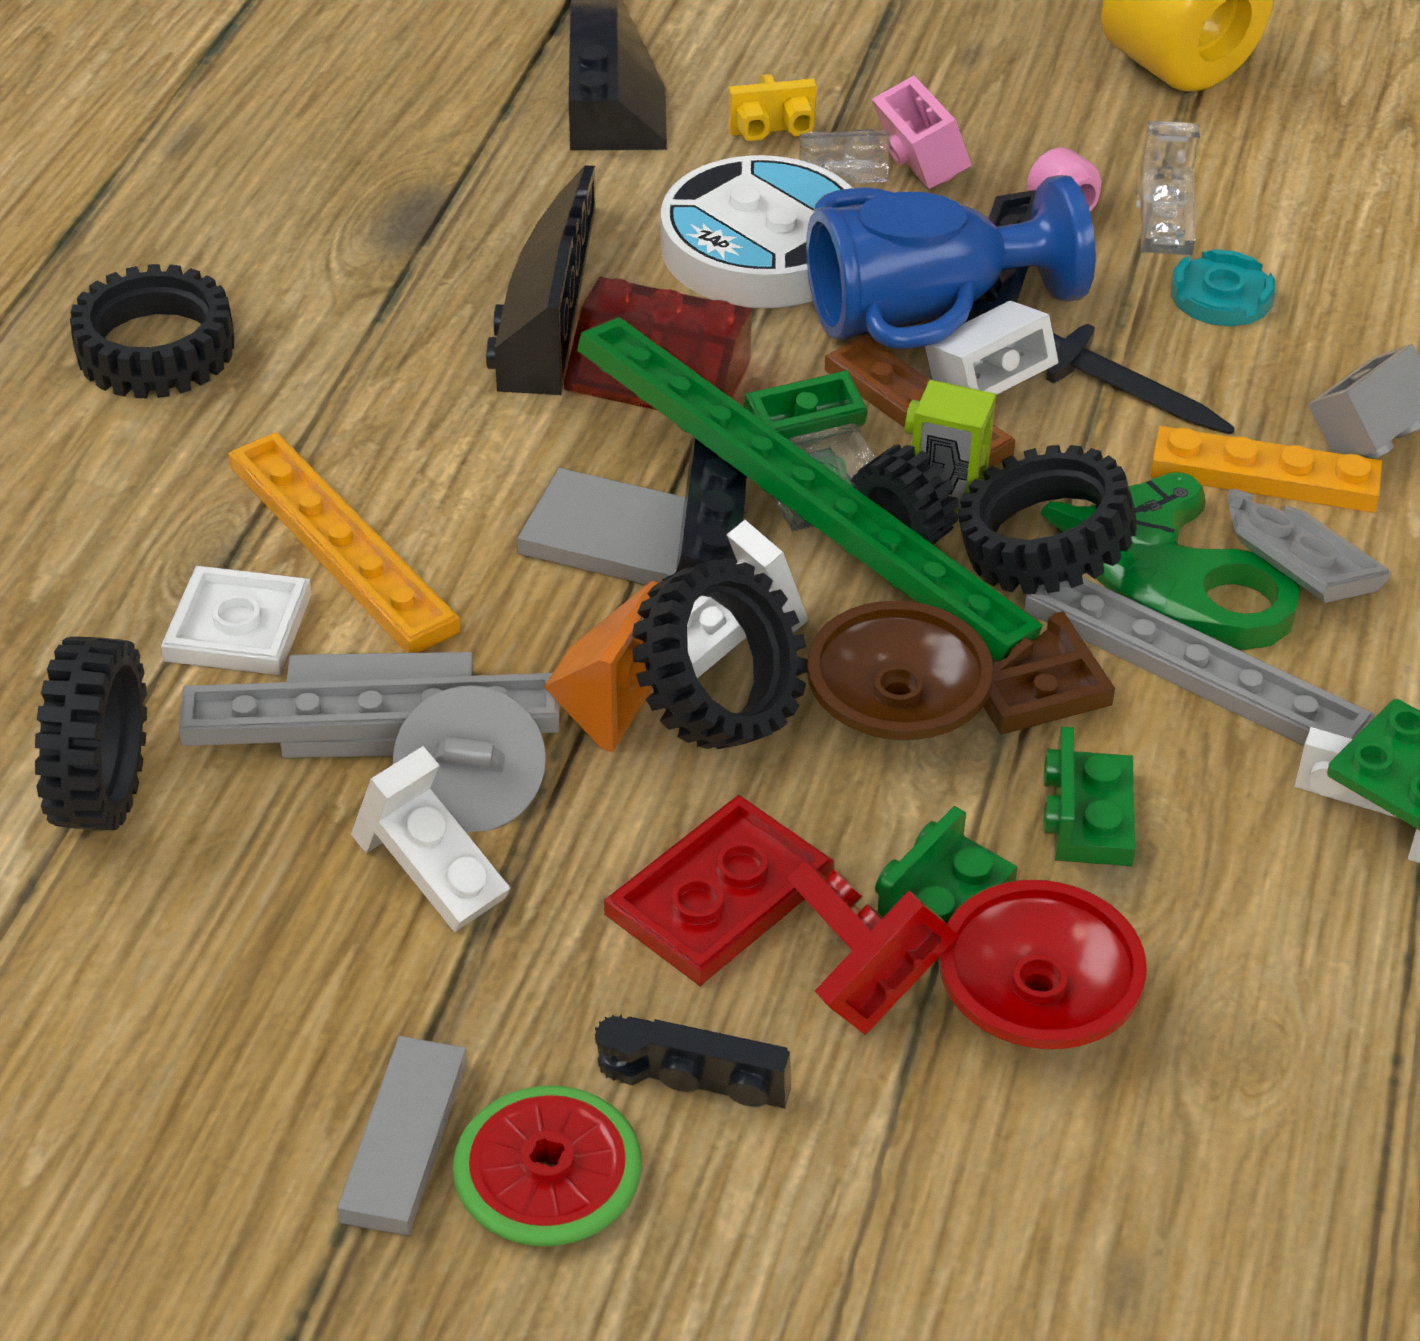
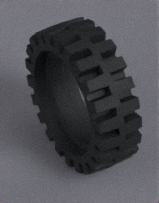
M149 264L147 272L140 273L137 266L126 268L127 276L121 277L117 272L106 275V284L97 280L89 285V293L81 292L77 297V305L73 304L71 308L70 325L72 340L80 370H83L84 376L90 382L95 380L98 388L106 391L112 387L115 395L125 397L132 389L135 398L147 399L149 391L156 390L157 397L162 398L169 397V388L174 387L182 394L191 391V381L200 386L209 382V373L218 375L224 370V362L229 363L232 358V349H234L235 345L234 328L229 300L226 297L225 290L221 285L216 286L215 279L209 275L201 278L200 271L192 268L183 274L182 268L179 265L170 264L165 272L161 271L160 264ZM154 314L179 315L196 320L201 324L193 333L176 342L154 347H128L105 339L115 327L131 319Z
M1051 445L1046 447V452L1043 455H1038L1036 448L1023 451L1025 459L1017 461L1011 455L1002 460L1003 469L1000 470L990 466L983 471L984 480L974 479L968 486L970 493H964L960 500L961 508L958 509V519L963 542L974 571L978 576L983 575L985 582L995 586L997 583H1000L1002 590L1012 593L1019 585L1023 594H1036L1039 585H1044L1047 593L1059 592L1060 582L1068 581L1071 588L1084 584L1083 574L1087 573L1095 579L1105 573L1103 563L1114 567L1122 559L1120 551L1128 552L1133 544L1131 536H1136L1137 526L1134 503L1125 472L1121 466H1117L1115 459L1109 455L1103 458L1101 451L1093 448L1084 454L1082 446L1070 445L1066 452L1062 453L1059 445ZM1069 498L1088 500L1099 505L1097 510L1078 526L1054 536L1027 540L1004 537L996 533L1001 524L1018 511L1039 502Z
M736 559L711 560L690 566L662 579L663 582L654 585L647 593L650 598L641 603L637 613L644 619L634 623L632 637L644 641V644L632 648L633 662L645 663L646 671L638 673L636 676L640 688L651 685L654 690L646 698L651 710L665 708L666 711L661 717L660 722L668 730L679 728L678 738L687 743L697 741V747L705 749L715 747L716 749H723L747 744L772 735V732L782 729L788 723L786 718L795 715L800 706L795 701V698L803 696L806 683L796 677L807 673L808 659L797 656V651L805 648L806 643L804 634L793 635L791 627L800 623L795 610L784 613L782 607L788 601V598L783 591L779 589L769 592L773 580L765 573L754 575L755 566L746 562L736 564ZM700 596L710 597L728 609L745 632L753 656L754 683L748 703L739 713H732L712 700L697 679L689 657L687 624L694 602Z
M66 637L62 640V645H58L55 649V659H50L47 668L49 680L43 681L41 690L44 705L38 706L37 721L41 723L40 732L35 733V748L39 749V756L35 760V775H41L37 784L38 797L43 798L41 802L42 812L47 815L46 820L50 824H54V826L85 830H117L119 825H123L126 821V812L130 813L133 806L132 794H137L139 786L137 771L142 772L144 758L141 755V746L146 744V732H143V723L147 721V707L143 706L147 690L146 683H142L145 672L143 663H139L140 653L138 649H134L135 644L131 641L103 637Z

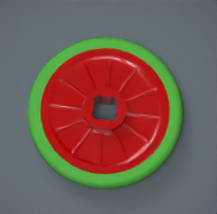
M565 1086L525 1088L509 1093L490 1103L465 1128L457 1144L453 1162L456 1190L471 1216L487 1230L504 1239L532 1246L569 1244L588 1238L608 1227L625 1211L632 1201L642 1172L640 1145L627 1119L602 1098L580 1089ZM547 1161L548 1164H554L555 1166L549 1167L547 1164H541L540 1162Z

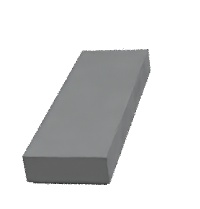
M403 1036L398 1037L337 1207L339 1223L410 1236L467 1065L466 1047Z

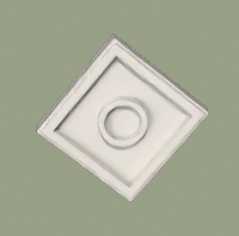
M195 566L162 642L163 661L281 676L312 595L310 579Z

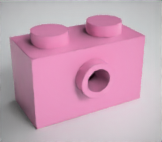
M915 76L906 79L872 99L887 138V147L893 159L899 166L906 163L928 189L951 180L956 174L972 166L956 119Z

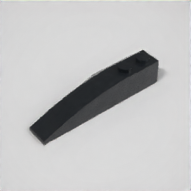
M571 0L569 45L570 150H667L665 87L623 0Z
M585 165L560 191L539 219L520 252L508 284L505 303L496 304L494 336L497 337L488 338L486 364L487 369L496 370L497 392L562 394L596 209L595 166Z

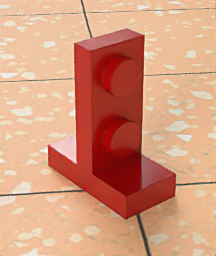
M804 860L787 878L852 950L817 987L815 992L829 1008L864 1035L878 1023L940 957V954L944 953L959 937L939 915L911 891H908L882 917L869 904H866L861 910L855 905L863 895L836 869H833L825 877Z

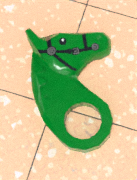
M1174 472L1141 484L1129 486L1136 515V536H1131L1133 544L1128 552L1120 551L1122 559L1114 567L1103 563L1105 573L1096 579L1105 588L1238 650L1272 646L1291 632L1300 589L1295 581L1254 552L1233 548H1193L1178 544L1181 528L1184 524L1197 518L1205 508L1206 499L1203 487L1193 476ZM1049 501L1041 509L1040 514L1064 532L1082 523L1097 510L1099 505L1092 503L1089 506H1074L1062 502ZM1222 585L1246 586L1260 592L1270 601L1272 606L1256 613L1244 614L1233 612L1218 606L1208 597L1207 592Z

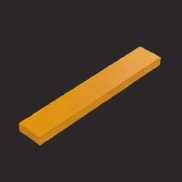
M278 432L228 453L230 468L406 653H420L461 633L460 617Z

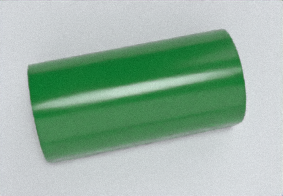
M848 370L745 393L744 400L745 409L791 442L863 426L868 413Z

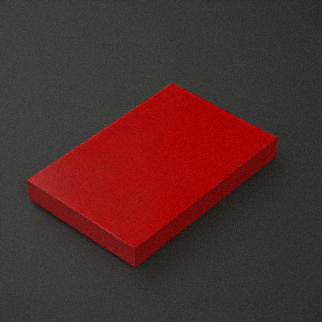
M738 794L604 899V915L697 985L701 986L805 900L787 880L804 860L825 877L834 869V860Z

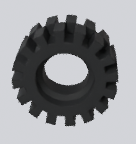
M900 444L892 446L853 475L851 482L855 484L853 487L933 545L951 532L954 528L952 525L958 521L959 514L953 511L959 507L958 498L948 495L954 487L950 480L944 482L941 480L939 474L944 470L938 463L933 467L928 465L930 456L924 451L915 456V447L906 445L902 449Z

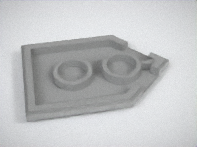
M1234 488L1233 490L1229 489L1226 495L1234 530L1240 543L1324 603L1377 592L1389 580L1392 574L1388 568L1303 510L1287 505L1282 506V509L1279 510L1269 505L1256 504L1252 501L1253 494Z

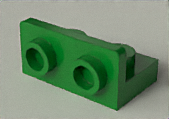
M1061 726L1058 749H1046L1043 777L1045 787H1055V796L1046 795L1043 820L1044 834H1055V861L1133 866L1136 850L1133 755L1074 751V727Z
M953 806L937 823L930 821L924 826L915 841L914 847L900 861L893 859L884 867L875 885V892L879 895L877 912L884 917L908 891H911L948 923L955 911L974 895L995 885L1016 881L1018 866L965 837L966 812Z

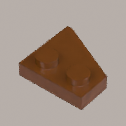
M1064 611L1055 613L1048 619L1047 630L1035 640L1031 641L1025 637L1010 649V654L1006 659L993 663L992 688L983 707L1000 735L1111 706L1113 704L1115 687Z

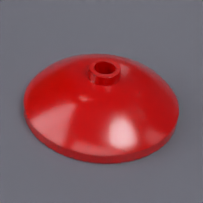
M1048 880L1007 882L985 889L968 899L955 911L947 923L959 937L939 957V969L945 990L952 1002L966 1018L985 1032L1004 1041L1037 1049H1067L1090 1044L1120 1028L1132 1016L1142 998L1146 981L1147 963L1144 947L1138 934L1129 921L1116 908L1084 889Z

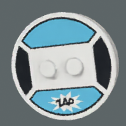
M766 155L740 156L703 165L675 182L664 197L661 207V254L672 275L687 288L721 303L748 308H781L811 302L813 299L806 260V234L809 219L814 212L815 204L823 195L835 190L852 187L842 178L825 168L787 157Z

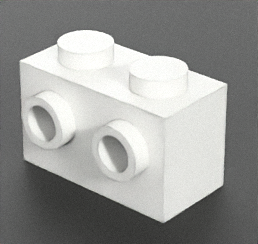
M1008 301L964 323L946 339L936 344L925 346L932 380L995 393L996 395L1059 363L1049 314L1013 301Z

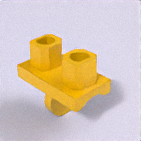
M772 74L760 75L759 84L729 86L728 130L730 136L743 135L746 141L763 140L769 132L788 130L794 137L812 134L815 127L817 85L814 78L774 82Z

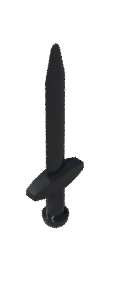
M1085 324L1066 338L1053 333L1059 363L1047 369L1046 380L1056 383L1077 368L1189 423L1227 434L1234 433L1235 428L1233 425L1202 403L1089 350L1094 339V326Z

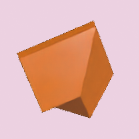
M650 581L572 645L544 686L599 747L610 752L615 750L653 689L651 685L640 688L636 674L646 671L645 663L633 662L632 648L644 644V641L632 637L634 623L644 619L637 612L641 603L650 598L647 593L654 585L658 584L655 581Z

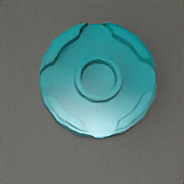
M1214 249L1203 251L1202 258L1191 261L1190 255L1178 263L1173 270L1171 298L1181 311L1193 319L1210 325L1230 327L1246 325L1265 317L1272 308L1276 292V279L1271 272L1269 276L1262 271L1263 264L1251 256L1236 251Z

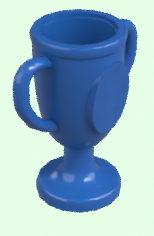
M1067 175L1048 177L1037 187L1032 204V218L1022 223L996 227L988 217L979 211L960 205L958 202L941 195L925 192L894 193L882 189L859 187L835 190L823 195L815 204L806 234V260L812 299L819 321L828 336L837 340H845L854 335L869 333L879 344L893 349L929 346L949 337L966 322L973 302L992 287L1002 270L1037 266L1044 285L1055 299L1066 302L1078 301L1084 298L1089 293L1094 279L1096 249L1089 206L1081 187L1071 176ZM940 317L939 319H937V320H935V321H933V322H931V323L922 324V325H916V326L904 327V326H908V325H912V324H917V323H921V322H924V321H928V320H932V319H935V318Z

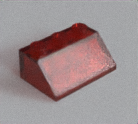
M600 276L580 310L564 378V390L657 410L650 404L642 401L634 392L611 375L600 370L595 363L577 351L581 332L620 317L731 398L751 360L752 308L734 305L724 300H710L682 294L671 289H658L629 283L623 279H610Z

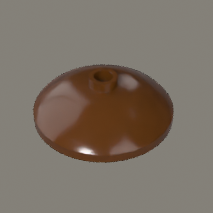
M909 601L873 602L851 608L827 622L816 634L811 643L807 661V677L812 693L819 704L832 717L864 734L882 739L902 741L920 740L942 735L970 721L982 709L990 695L994 671L991 653L986 643L970 625L957 616L937 607Z

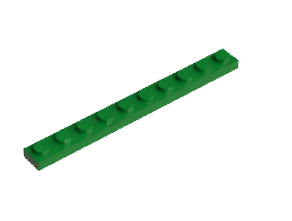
M615 318L581 332L577 351L595 363L600 370L611 375L634 392L642 401L650 404L676 423L681 430L692 435L720 458L757 483L763 491L773 495L800 515L805 522L815 526L842 546L848 554L869 566L885 578L890 585L901 590L917 603L937 607L966 622L982 637L991 653V657L995 661L1006 659L1010 654V649L1025 637L1033 641L1039 636L1043 626L1040 622L622 318Z

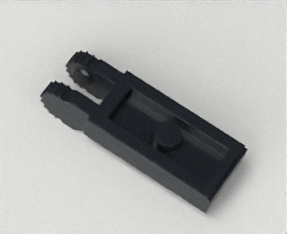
M614 1014L612 1017H605V1020L602 1022L599 1021V1026L595 1027V1044H597L599 1055L597 1057L598 1066L601 1073H604L606 1078H612V1081L619 1079L620 1083L635 1085L650 1077L660 1080L667 1087L681 1092H692L700 1089L729 1096L735 1102L749 1107L770 1105L786 1108L791 1091L790 1051H788L787 1047L654 1019L653 1022L630 1016L628 1018H623L622 1015L618 1017L614 1016Z

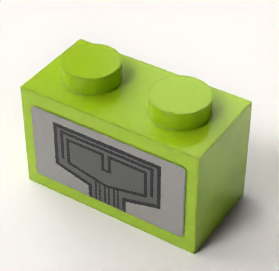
M929 380L921 400L911 401L906 415L904 430L905 433L913 435L912 444L908 445L915 447V456L924 451L930 456L928 465L933 467L938 463L944 470L939 474V477L943 482L951 481L954 489L948 495L958 498L959 507L953 510L958 513V509L961 508L960 500L963 494L970 493L968 486L974 479L984 480L983 471L988 469L996 394Z

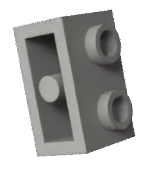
M1413 344L1371 358L1308 404L1333 453L1357 454L1365 458L1376 459L1394 448L1391 441L1393 438L1403 437L1420 428V357Z

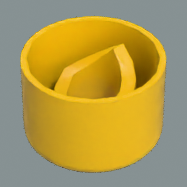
M1103 0L1102 27L1106 38L1114 47L1169 86L1184 92L1201 91L1219 84L1246 61L1258 45L1267 28L1273 11L1274 0Z

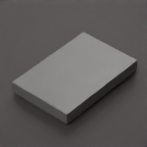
M558 468L517 538L518 554L646 585L650 581L663 582L662 579L676 573L685 497Z
M472 652L290 655L287 682L473 676ZM396 738L280 742L282 758L393 756Z

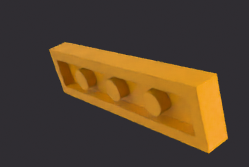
M1159 426L1150 477L1157 478L1168 473L1179 472L1193 476L1202 486L1233 490L1234 488L1247 493L1375 513L1380 494L1382 460L1365 458L1357 454L1345 455L1313 450L1299 445L1288 446L1256 441L1240 436L1230 437L1204 433L1189 428Z

